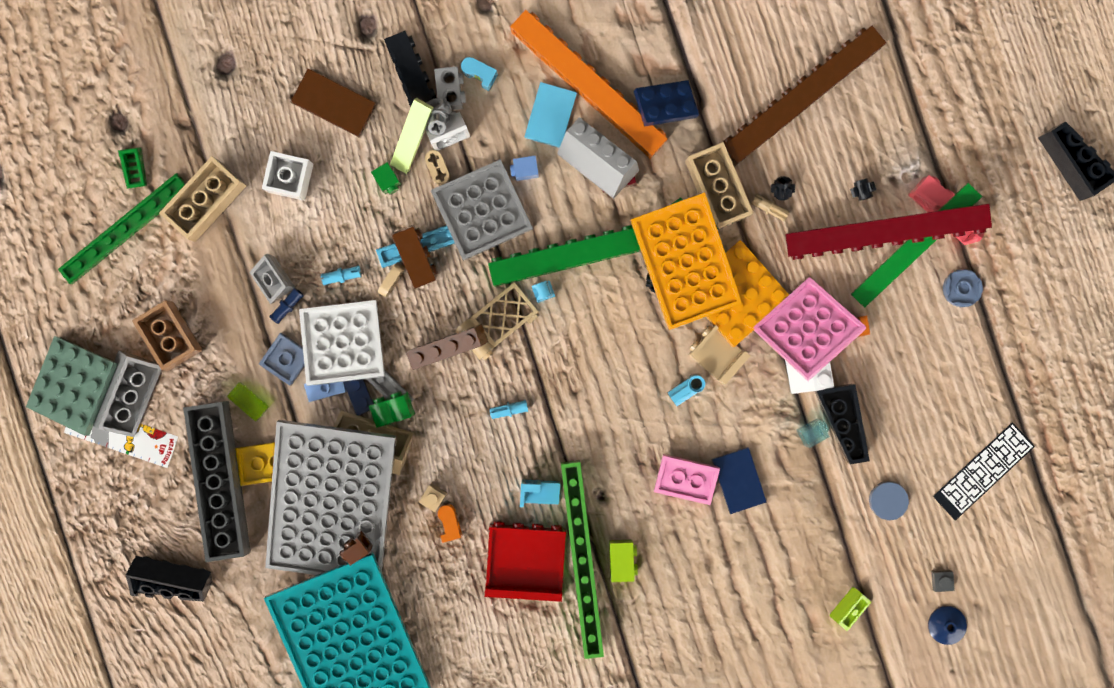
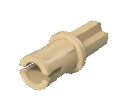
M756 194L751 205L765 211V214L769 213L782 221H785L789 215V211L774 204L775 201L771 202L759 194Z

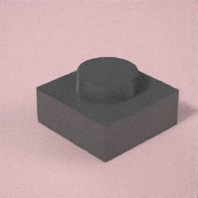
M931 571L934 592L955 591L953 571Z

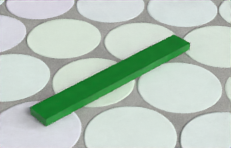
M178 173L174 174L63 264L58 271L69 284L73 285L158 216L159 212L183 188L186 182Z
M967 183L938 211L973 206L983 196ZM925 237L923 242L912 243V239L907 240L860 284L851 295L865 308L936 240H932V237Z

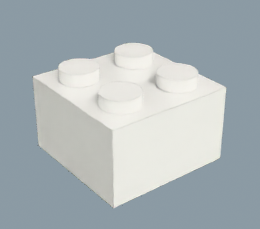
M270 151L262 189L268 193L305 201L313 163L308 159Z

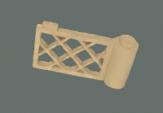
M514 282L471 318L463 322L455 331L460 332L480 325L476 318L481 314L490 315L489 326L482 325L483 328H488V333L485 331L488 343L472 349V352L479 360L482 358L486 360L493 354L491 350L524 323L530 324L538 318L536 314L539 311ZM513 288L519 294L518 302L507 301V293ZM496 302L504 303L503 314L492 313L493 304ZM506 303L518 304L517 315L505 314ZM520 305H528L533 312L528 316L519 315ZM492 315L503 316L502 327L491 326ZM505 317H515L516 325L513 328L504 327ZM519 318H524L522 321L518 323ZM490 328L502 330L501 338L496 342L490 337Z

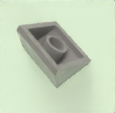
M265 254L249 272L270 304L295 288L275 256Z

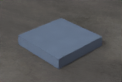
M280 333L259 365L289 386H292L305 367L303 347L283 333Z

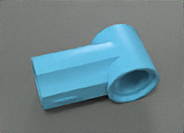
M691 375L687 380L667 393L674 404L678 406L696 393L701 392L705 388V380L699 375ZM695 378L701 381V385L697 389L691 387V381Z

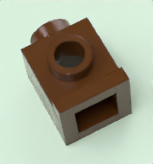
M361 530L355 539L350 538L344 543L345 547L340 551V556L351 566L369 554L373 545Z

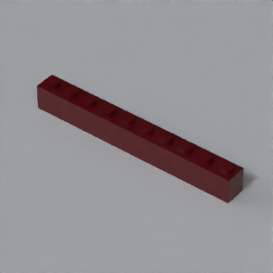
M981 204L786 233L785 236L788 257L797 260L803 259L806 254L818 257L824 256L823 252L831 251L832 254L844 253L843 249L851 248V251L864 250L863 246L869 245L874 249L884 247L883 243L891 242L892 246L904 244V240L912 239V243L923 242L925 237H932V240L944 239L946 234H953V237L965 236L966 231L974 230V234L986 233L987 228H992L990 204Z

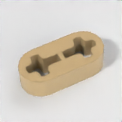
M436 150L429 151L425 155V162L434 182L438 186L450 182V174L441 154ZM432 155L439 157L437 159V167H435L433 162H429ZM438 170H441L443 175H447L444 177L445 181L441 182L440 179H436L439 177Z
M397 262L382 282L378 293L387 297L406 269L405 266Z

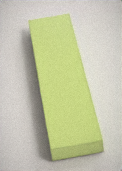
M418 98L414 99L390 163L391 166L406 174L411 168L434 108Z

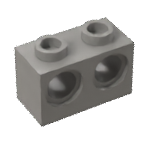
M458 67L434 69L437 98H443L446 103L448 102L447 97L449 95L457 96L456 100L449 102L451 109H463L462 103H466L465 92L461 91L460 84H464L463 73H459ZM453 76L455 79L452 83H446V77Z

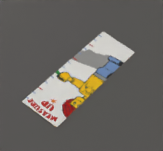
M139 424L134 437L100 430L93 426L89 436H84L67 427L64 431L66 434L168 468L178 436L143 424Z

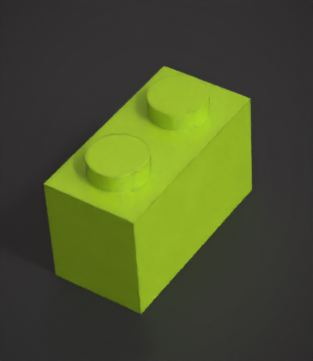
M632 539L609 540L611 582H635L634 576H638V566L634 564V556H637V545H633Z

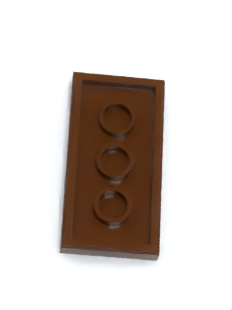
M307 69L291 100V103L358 138H360L377 105L375 102L310 69Z

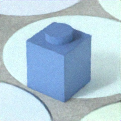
M536 155L513 159L514 165H510L511 175L516 177V181L539 178Z

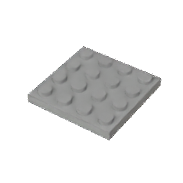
M501 159L431 190L463 261L533 229Z

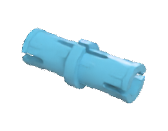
M358 265L356 267L338 268L337 271L322 273L321 278L323 279L321 280L323 285L336 282L344 283L345 280L360 278L362 274Z

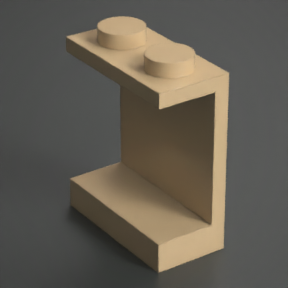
M717 325L712 328L708 326L702 333L704 337L699 342L696 340L689 348L691 352L688 355L721 384L726 385L751 355L746 351H742L737 346L732 347L717 330L719 328Z

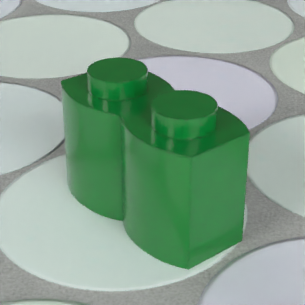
M401 391L390 394L391 398L385 399L384 396L373 399L374 403L369 405V409L376 428L415 415L408 392L402 394Z

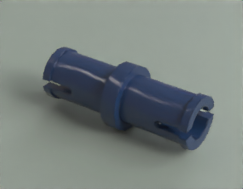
M294 288L285 300L282 299L279 302L280 305L269 316L271 320L279 324L289 312L294 310L293 307L304 297L303 293Z

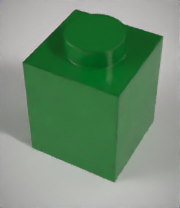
M388 162L371 171L385 195L397 192L399 190L398 187L402 185Z

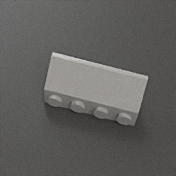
M580 117L566 131L557 153L613 199L639 172L636 160Z
M118 350L114 362L118 363V366L93 426L100 430L134 437L160 375L161 368L154 362Z

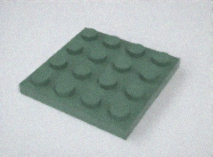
M54 336L26 408L84 436H89L118 363L66 339Z

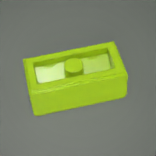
M852 587L829 616L848 631L871 604V601L855 587Z

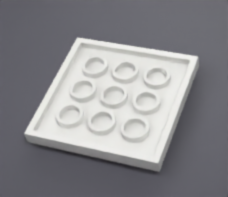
M376 300L299 309L307 386L385 377Z

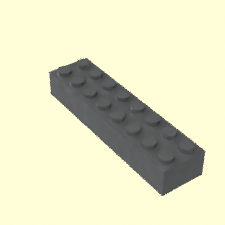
M229 401L184 407L205 562L244 557L251 553Z

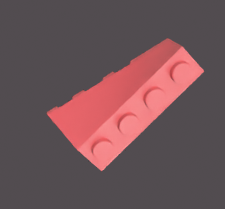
M930 175L924 177L908 194L926 212L938 211L955 195L951 190L945 189L939 179ZM974 230L966 231L965 236H958L956 238L964 245L980 241L984 233L974 234Z

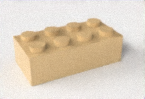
M724 142L687 157L685 160L698 194L704 192L706 194L717 230L753 214Z
M211 156L159 214L185 238L196 242L247 185L218 159Z

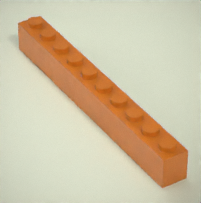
M525 10L510 26L511 33L651 159L666 143V133L660 128L656 129L653 125L644 126L641 114L632 102L628 103L623 99L624 95L618 89L614 90L609 86L610 82L602 76L600 78L595 73V68L589 63L586 65L581 60L580 54L576 51L572 52L562 38L558 39L554 36L553 30L548 25L543 26L535 13H529Z

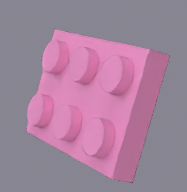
M663 454L654 492L711 505L720 468Z

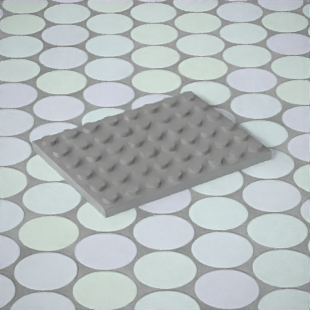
M286 420L277 421L265 568L319 575L348 563L341 558L340 551L344 549L346 541L350 538L355 539L358 532L362 530L373 545L369 554L374 553L382 572L396 442L395 435Z

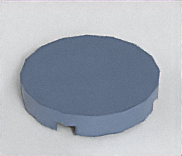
M963 269L956 270L947 276L943 284V294L950 304L956 307H969L981 298L983 285L981 279L975 275L976 273Z
M888 481L881 482L870 492L869 504L871 510L879 518L896 520L906 512L909 499L903 487Z

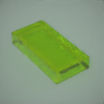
M241 382L227 395L229 400L255 422L269 408L265 402Z

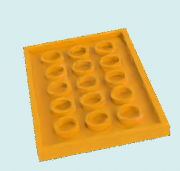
M705 192L630 219L669 330L742 303Z

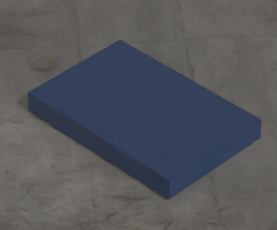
M748 447L712 459L713 465L720 468L718 481L729 514L767 503Z

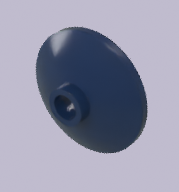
M943 606L931 614L928 621V629L930 635L937 642L944 645H952L964 637L967 630V622L961 611L951 606ZM952 624V629L948 630V625Z

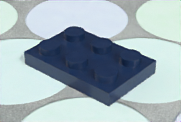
M689 80L640 87L634 90L644 126L693 119L699 116Z

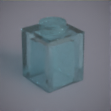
M818 419L796 430L804 446L808 448L830 437L827 433L829 431L828 426L824 421L821 422Z

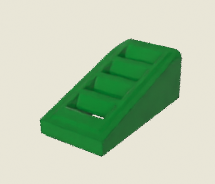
M141 147L118 150L127 189L147 186ZM135 154V158L128 159L127 155ZM136 162L137 166L129 167V163ZM138 170L139 173L130 174V171ZM140 177V181L131 182V178Z

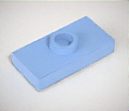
M343 382L307 386L306 383L304 384L309 402L347 392Z

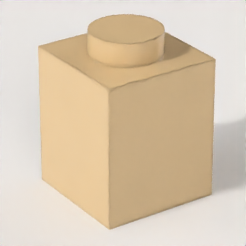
M431 483L419 503L436 512L446 497L447 492Z

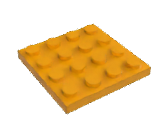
M741 240L733 245L725 254L742 303L706 316L714 326L717 325L719 327L717 330L732 347H735L754 330L753 327L789 296L786 290Z

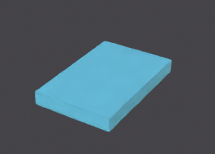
M540 82L524 137L560 148L577 92Z

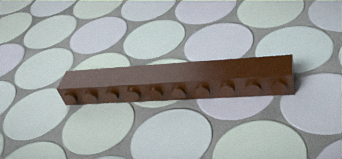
M873 25L867 30L865 27L855 34L856 39L853 41L847 40L841 46L842 50L836 53L834 51L826 58L827 62L821 65L819 63L811 70L812 74L809 77L804 75L796 82L798 86L794 89L789 87L781 94L783 98L779 101L773 100L767 105V111L764 113L758 112L752 118L753 122L747 125L745 123L737 130L739 133L736 136L730 135L723 141L734 167L887 43Z

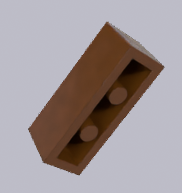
M411 225L392 233V238L414 289L436 281L438 271L435 264H431L428 257L431 255L428 247H423L421 242L423 235L420 228L416 229L415 225Z

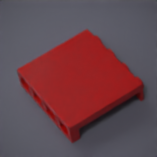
M495 521L493 524H490L484 597L562 602L566 529H562L563 526L551 525V528H545L542 524H532V527L524 526V523L505 525V522Z

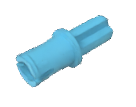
M526 400L511 404L507 402V405L490 408L492 419L505 416L512 417L514 414L528 412Z

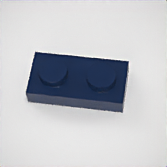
M365 380L344 381L343 383L356 415L358 416L370 411L369 405L374 402Z

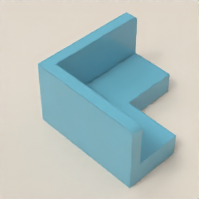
M522 479L520 507H524L525 503L559 504L560 481Z

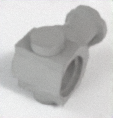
M435 98L427 102V104L434 107L428 121V129L432 134L441 135L446 130L445 123L450 120L452 109L449 102L445 103L443 98Z

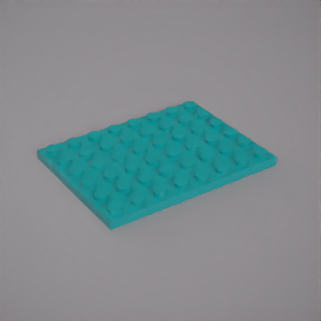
M374 553L364 556L351 566L349 563H346L264 597L303 688H431Z

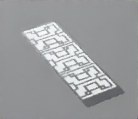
M1012 422L933 497L956 521L1035 446Z

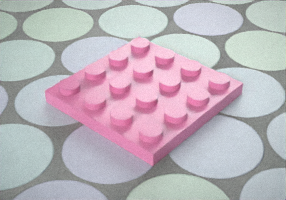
M810 277L753 327L754 331L807 381L814 377L866 330V326Z

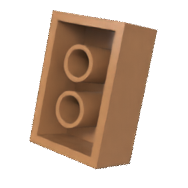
M165 300L132 320L162 371L172 370L203 351L172 301Z

